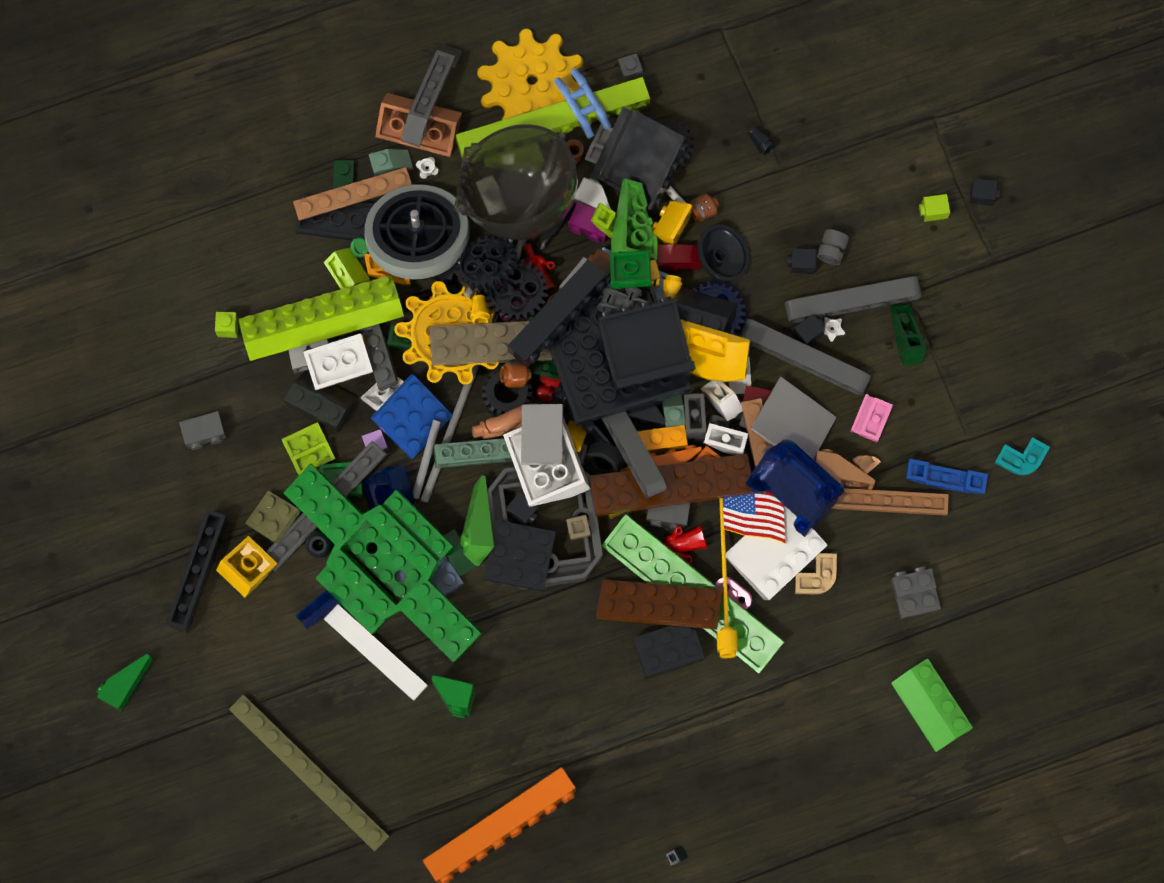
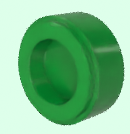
M357 237L352 241L350 249L353 255L364 257L365 254L369 253L365 237Z

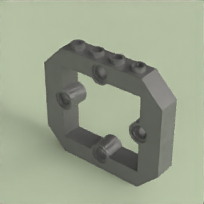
M515 467L504 468L487 490L493 531L496 520L509 522L507 520L504 493L523 490ZM585 472L586 478L588 480L590 475ZM591 490L577 495L579 509L573 514V518L586 515L589 519L588 526L591 536L583 538L586 557L558 561L557 557L551 554L550 560L554 562V566L548 569L545 587L586 581L603 559L597 516H595Z

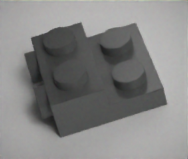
M926 566L914 569L915 573L907 574L906 571L895 573V577L891 579L901 619L941 610L932 569H926Z

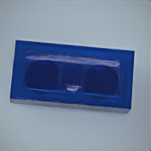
M326 590L300 611L296 617L306 629H309L339 603Z

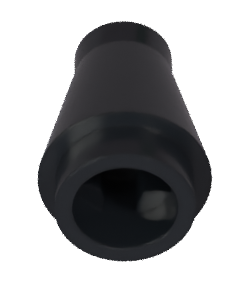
M756 126L748 132L759 153L767 155L773 151L776 146L773 138L759 130Z

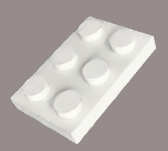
M361 333L303 352L315 390L373 373Z

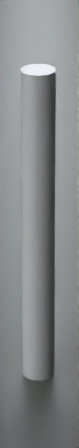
M433 420L411 496L416 499L420 498L439 431L440 421Z

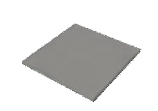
M780 377L750 429L802 467L808 469L832 427L836 416Z

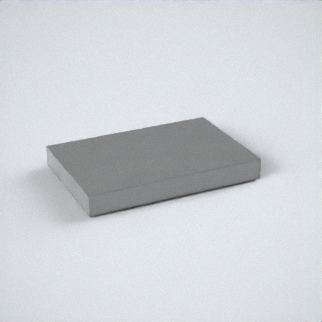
M522 405L521 464H562L563 405Z

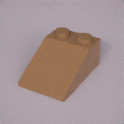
M822 449L817 451L813 466L812 483L849 489L872 490L875 480L840 455L833 453L832 450Z

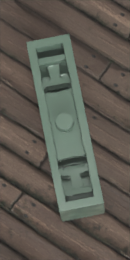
M504 438L435 444L433 449L435 469L513 462Z

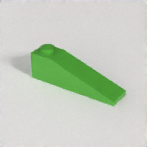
M626 178L622 181L611 240V253L650 251L651 261L657 259L658 241L656 235H653L651 228L653 222L647 213L646 207L648 204L642 183Z
M481 476L474 485L460 541L464 555L475 566H479L494 548L485 476Z

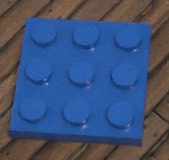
M411 374L371 416V419L409 458L413 459L426 445L433 420L441 422L440 430L453 415Z

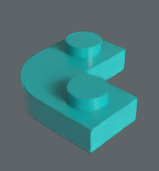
M1033 437L1023 454L1005 444L995 463L1016 475H1028L1037 470L1050 447Z

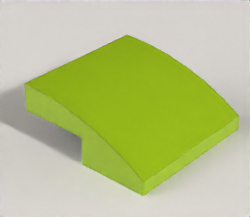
M318 422L282 438V442L298 475L309 464H313L317 468L319 465L335 459Z

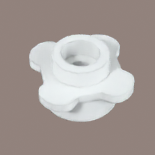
M425 158L416 163L422 179L438 174L434 158Z

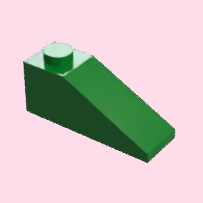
M146 654L107 679L106 683L103 682L99 686L97 697L117 710L122 711L153 658Z

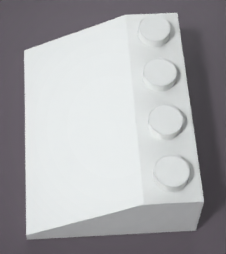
M564 418L562 464L522 465V427L503 435L530 507L570 498L590 490L588 480Z
M785 502L786 544L769 538L743 536L726 552L728 561L763 600H770L827 546L815 530Z

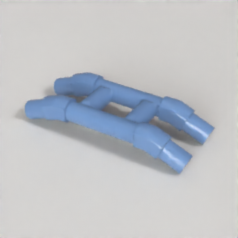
M574 68L571 74L580 86L578 90L570 93L569 88L560 77L556 78L554 83L566 99L587 138H591L594 136V133L585 117L586 115L595 111L604 129L612 125L585 77L577 68ZM586 95L591 104L580 109L575 100Z

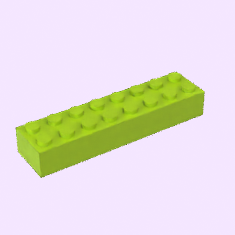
M389 275L334 292L324 293L310 299H304L296 303L286 304L258 314L248 315L238 320L249 359L252 361L404 317L393 277Z

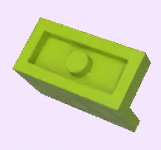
M350 248L334 251L324 262L340 289L370 280Z

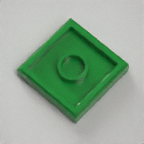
M650 251L610 253L611 289L651 286Z

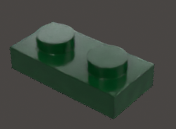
M334 160L333 189L354 183V160Z

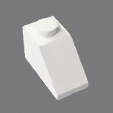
M583 178L574 196V204L576 205L577 202L596 209L598 204L602 203L610 208L602 185L592 178H589V180Z
M710 381L701 388L717 412L727 421L735 418L743 411L735 392L723 382Z
M709 423L704 443L724 453L741 455L744 454L748 433Z

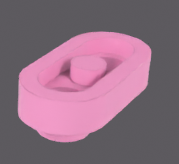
M727 577V584L730 587L727 590V595L745 609L749 608L752 603L751 594L732 578ZM723 578L719 579L715 584L722 590ZM740 596L745 598V603L739 601Z

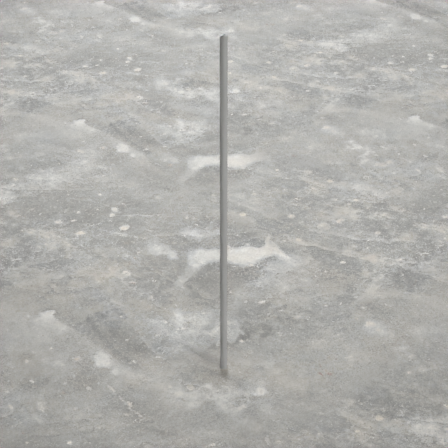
M558 133L535 197L551 177L555 160L559 156L567 133ZM539 206L523 226L515 247L518 259L521 257L524 249L523 246L527 241ZM500 288L499 294H502L506 289ZM498 315L493 317L492 323H496ZM480 365L472 368L473 380L462 388L442 444L451 443ZM435 462L420 500L424 503H428L441 469H435Z

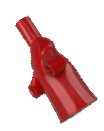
M531 244L524 245L523 247L528 257L524 265L532 262V269L538 266L537 273L543 272L544 276L542 279H547V284L544 286H548L549 290L545 293L553 291L556 286L553 284L544 266L549 270H553L556 267L554 262H549L542 256L535 255Z
M677 525L672 535L665 539L664 544L686 562L691 563L692 556L683 552L707 548L702 528L698 526L695 529L682 533V527Z

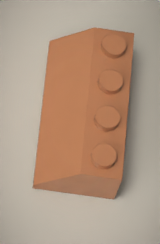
M390 93L385 95L380 106L375 137L451 157L456 134H458L461 112L434 106L427 122V132L419 148L401 141L408 113L414 100Z

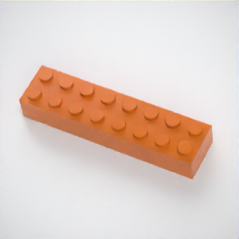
M561 767L422 861L437 883H448L454 878L453 874L458 871L463 873L469 869L472 861L475 859L478 862L488 856L487 851L493 847L497 850L505 844V839L510 836L515 838L523 832L522 828L527 824L530 827L540 821L539 816L544 813L549 815L557 809V804L562 801L565 804L573 799L576 792L575 786Z

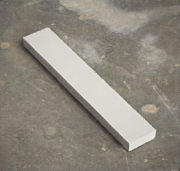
M338 604L324 618L330 626L413 701L428 686Z

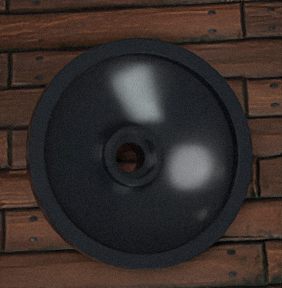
M722 224L712 225L701 233L697 243V253L705 271L713 278L723 282H732L742 277L749 265V251L742 236L733 228Z

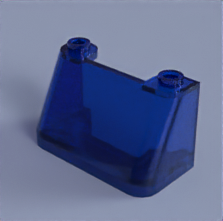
M783 440L768 449L746 481V484L753 492L765 494L769 491L797 517L793 522L796 531L804 537L813 531L844 493L843 486L791 440Z

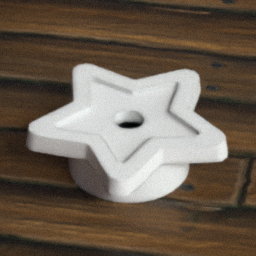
M824 318V334L828 336L830 342H833L836 336L845 334L841 328V318L836 320Z

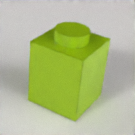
M947 194L923 197L922 203L919 204V212L921 216H924L925 222L948 219L950 208Z
M216 312L215 332L217 337L238 338L239 318L236 312Z

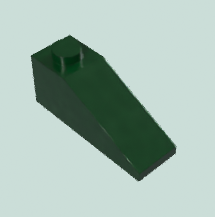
M910 304L891 306L890 311L897 350L903 366L922 364L926 345Z

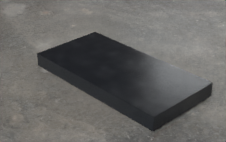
M301 194V199L312 195ZM360 202L301 221L297 217L295 232L296 234L351 241L357 237H365L366 218L375 203Z

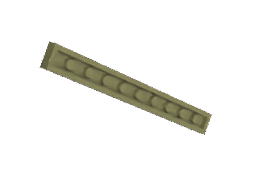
M244 695L229 708L254 735L375 852L389 838L363 810Z

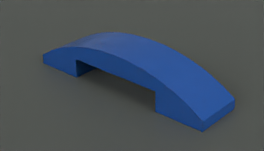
M909 459L906 479L920 484L975 494H985L988 474L970 470L967 472L930 465L929 462Z

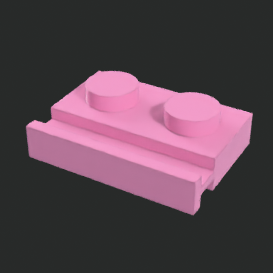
M866 394L850 432H855L862 437L878 442L893 405Z

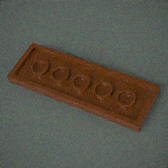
M603 579L596 617L601 620L717 629L723 590Z

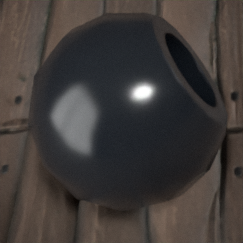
M316 530L308 535L306 549L311 556L324 558L332 552L333 542L321 530Z

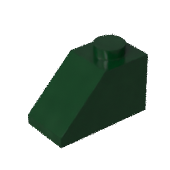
M455 529L445 534L444 536L455 546L446 557L458 576L461 577L476 568L477 566L464 555L463 547L460 543L461 539Z

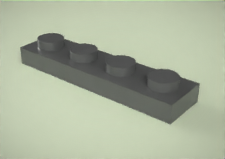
M381 323L361 329L378 389L384 391L399 384Z

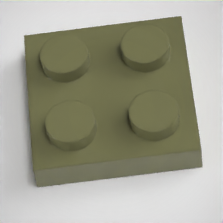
M268 491L245 524L278 545L301 511Z

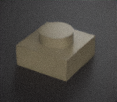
M586 515L566 519L571 540L591 536Z

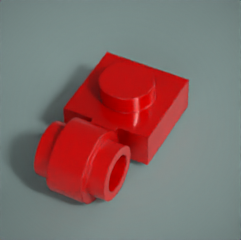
M540 377L539 382L545 385H539L535 397H538V400L543 402H551L554 395V390H551V387L557 388L560 385V381Z

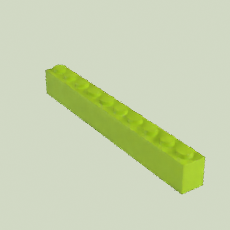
M643 77L593 92L607 114L608 119L614 115L619 116L623 106L642 110L650 104V97ZM586 95L575 100L580 109L591 104ZM563 101L456 134V141L463 162H474L481 156L506 150L523 143L525 144L540 138L549 139L559 132L568 133L573 128L579 127L580 124L567 101ZM595 111L585 116L590 125L591 122L599 120Z

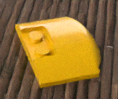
M681 320L691 361H694L696 367L694 371L689 373L717 382L745 380L750 345L749 339Z

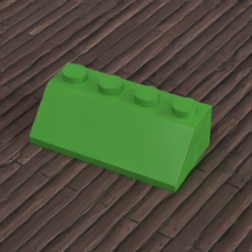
M928 659L891 683L935 752L973 728Z

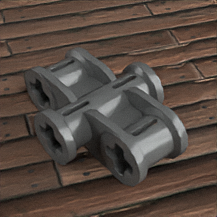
M636 287L625 288V294L605 288L602 292L603 298L601 303H598L597 309L602 313L613 311V314L620 313L622 308L632 306L633 309L640 308V304L649 301L639 299L642 296V291Z

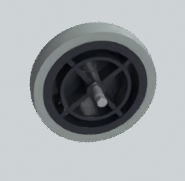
M429 185L404 186L385 194L373 205L365 222V242L374 262L384 271L405 279H424L447 271L461 258L469 241V222L461 203L447 191Z

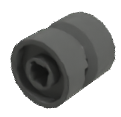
M825 230L822 238L823 244L820 245L816 257L825 263L840 265L844 255L842 250L846 249L849 237L837 230Z

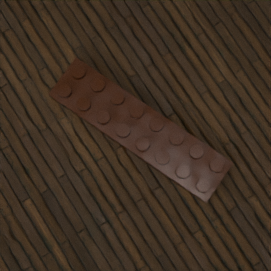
M747 454L657 466L665 481L666 491L649 498L644 496L630 470L593 475L588 478L595 516L755 493Z

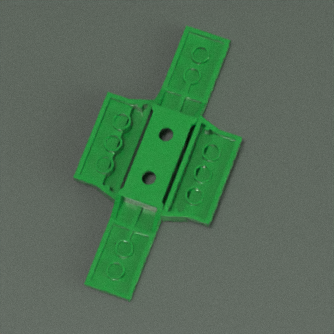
M309 464L286 489L284 494L335 544L326 563L327 566L315 579L371 635L375 634L386 620L403 612L454 663L483 633L439 590L433 581L441 561L455 546L399 490H395L382 505L364 513L313 464ZM371 542L376 543L378 547L377 552L374 554H370L367 550V546ZM346 550H350L399 599V603ZM399 570L404 571L406 574V579L403 582L396 580L395 575Z

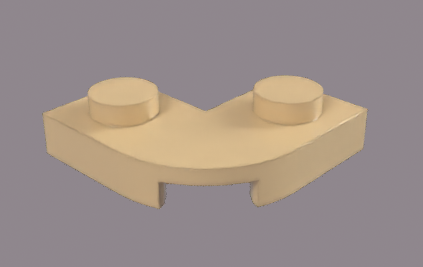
M819 553L816 556V573H798L795 575V594L817 595L827 592L836 580L837 554Z

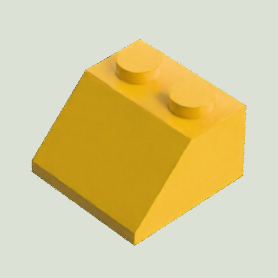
M670 201L668 206H663L659 215L661 216L658 223L655 222L652 226L653 235H656L657 241L661 245H675L691 218L692 205Z
M248 536L221 560L216 571L246 598L260 585L278 563Z

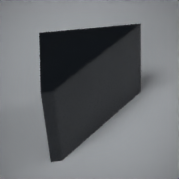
M683 846L667 853L666 857L671 866L688 858V855Z

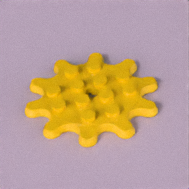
M523 29L519 34L520 41L517 46H507L503 41L494 42L492 51L498 57L497 63L493 66H481L477 71L480 79L487 80L492 85L491 91L481 98L483 107L501 106L505 112L502 120L566 101L554 83V80L558 77L567 85L570 93L578 90L580 86L573 79L571 71L574 68H581L584 61L580 55L565 57L560 53V47L563 44V38L560 35L553 34L547 42L538 43L535 41L534 34L530 29ZM531 75L538 79L537 83L533 85L527 82Z
M434 282L431 287L433 296L430 300L422 301L415 296L407 298L406 307L412 311L413 319L410 322H401L395 326L396 335L408 338L412 342L411 348L403 354V361L409 365L419 361L427 363L429 366L427 379L432 383L439 382L444 373L453 372L457 375L460 383L464 385L470 384L473 380L472 368L474 366L483 365L488 369H495L499 362L432 367L429 327L473 324L470 316L473 297L476 295L477 289L469 299L464 296V292L467 290L465 286H463L460 293L451 294L443 282ZM491 302L487 303V308L490 314V319L488 323H492L493 317L496 316L494 315L495 308L489 309V304Z

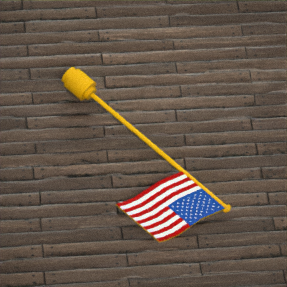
M755 490L754 494L719 499L725 627L717 631V651L720 653L721 658L736 657V652H738L737 631L733 630V627H729L725 530L744 536L769 538L786 544L784 498L767 491Z

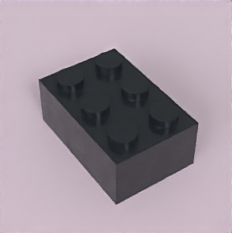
M668 626L633 638L646 680L702 662L705 658L696 630L693 627Z

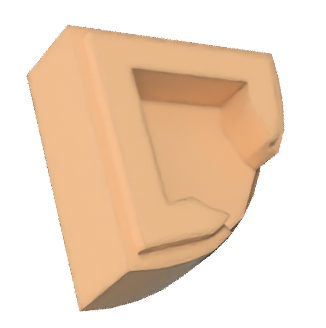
M867 455L857 456L852 459V462L866 474L881 462L876 457Z

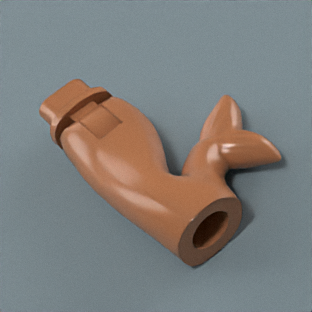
M522 406L516 407L497 417L489 418L485 423L480 421V425L472 427L473 437H498L508 431L511 432L522 427Z

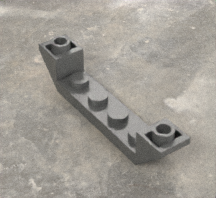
M445 44L436 50L408 113L401 138L402 142L420 148L427 132V122L452 67H456L462 50Z

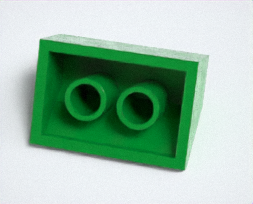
M433 675L432 682L448 710L452 712V716L463 719L465 716L470 717L475 697L473 684Z

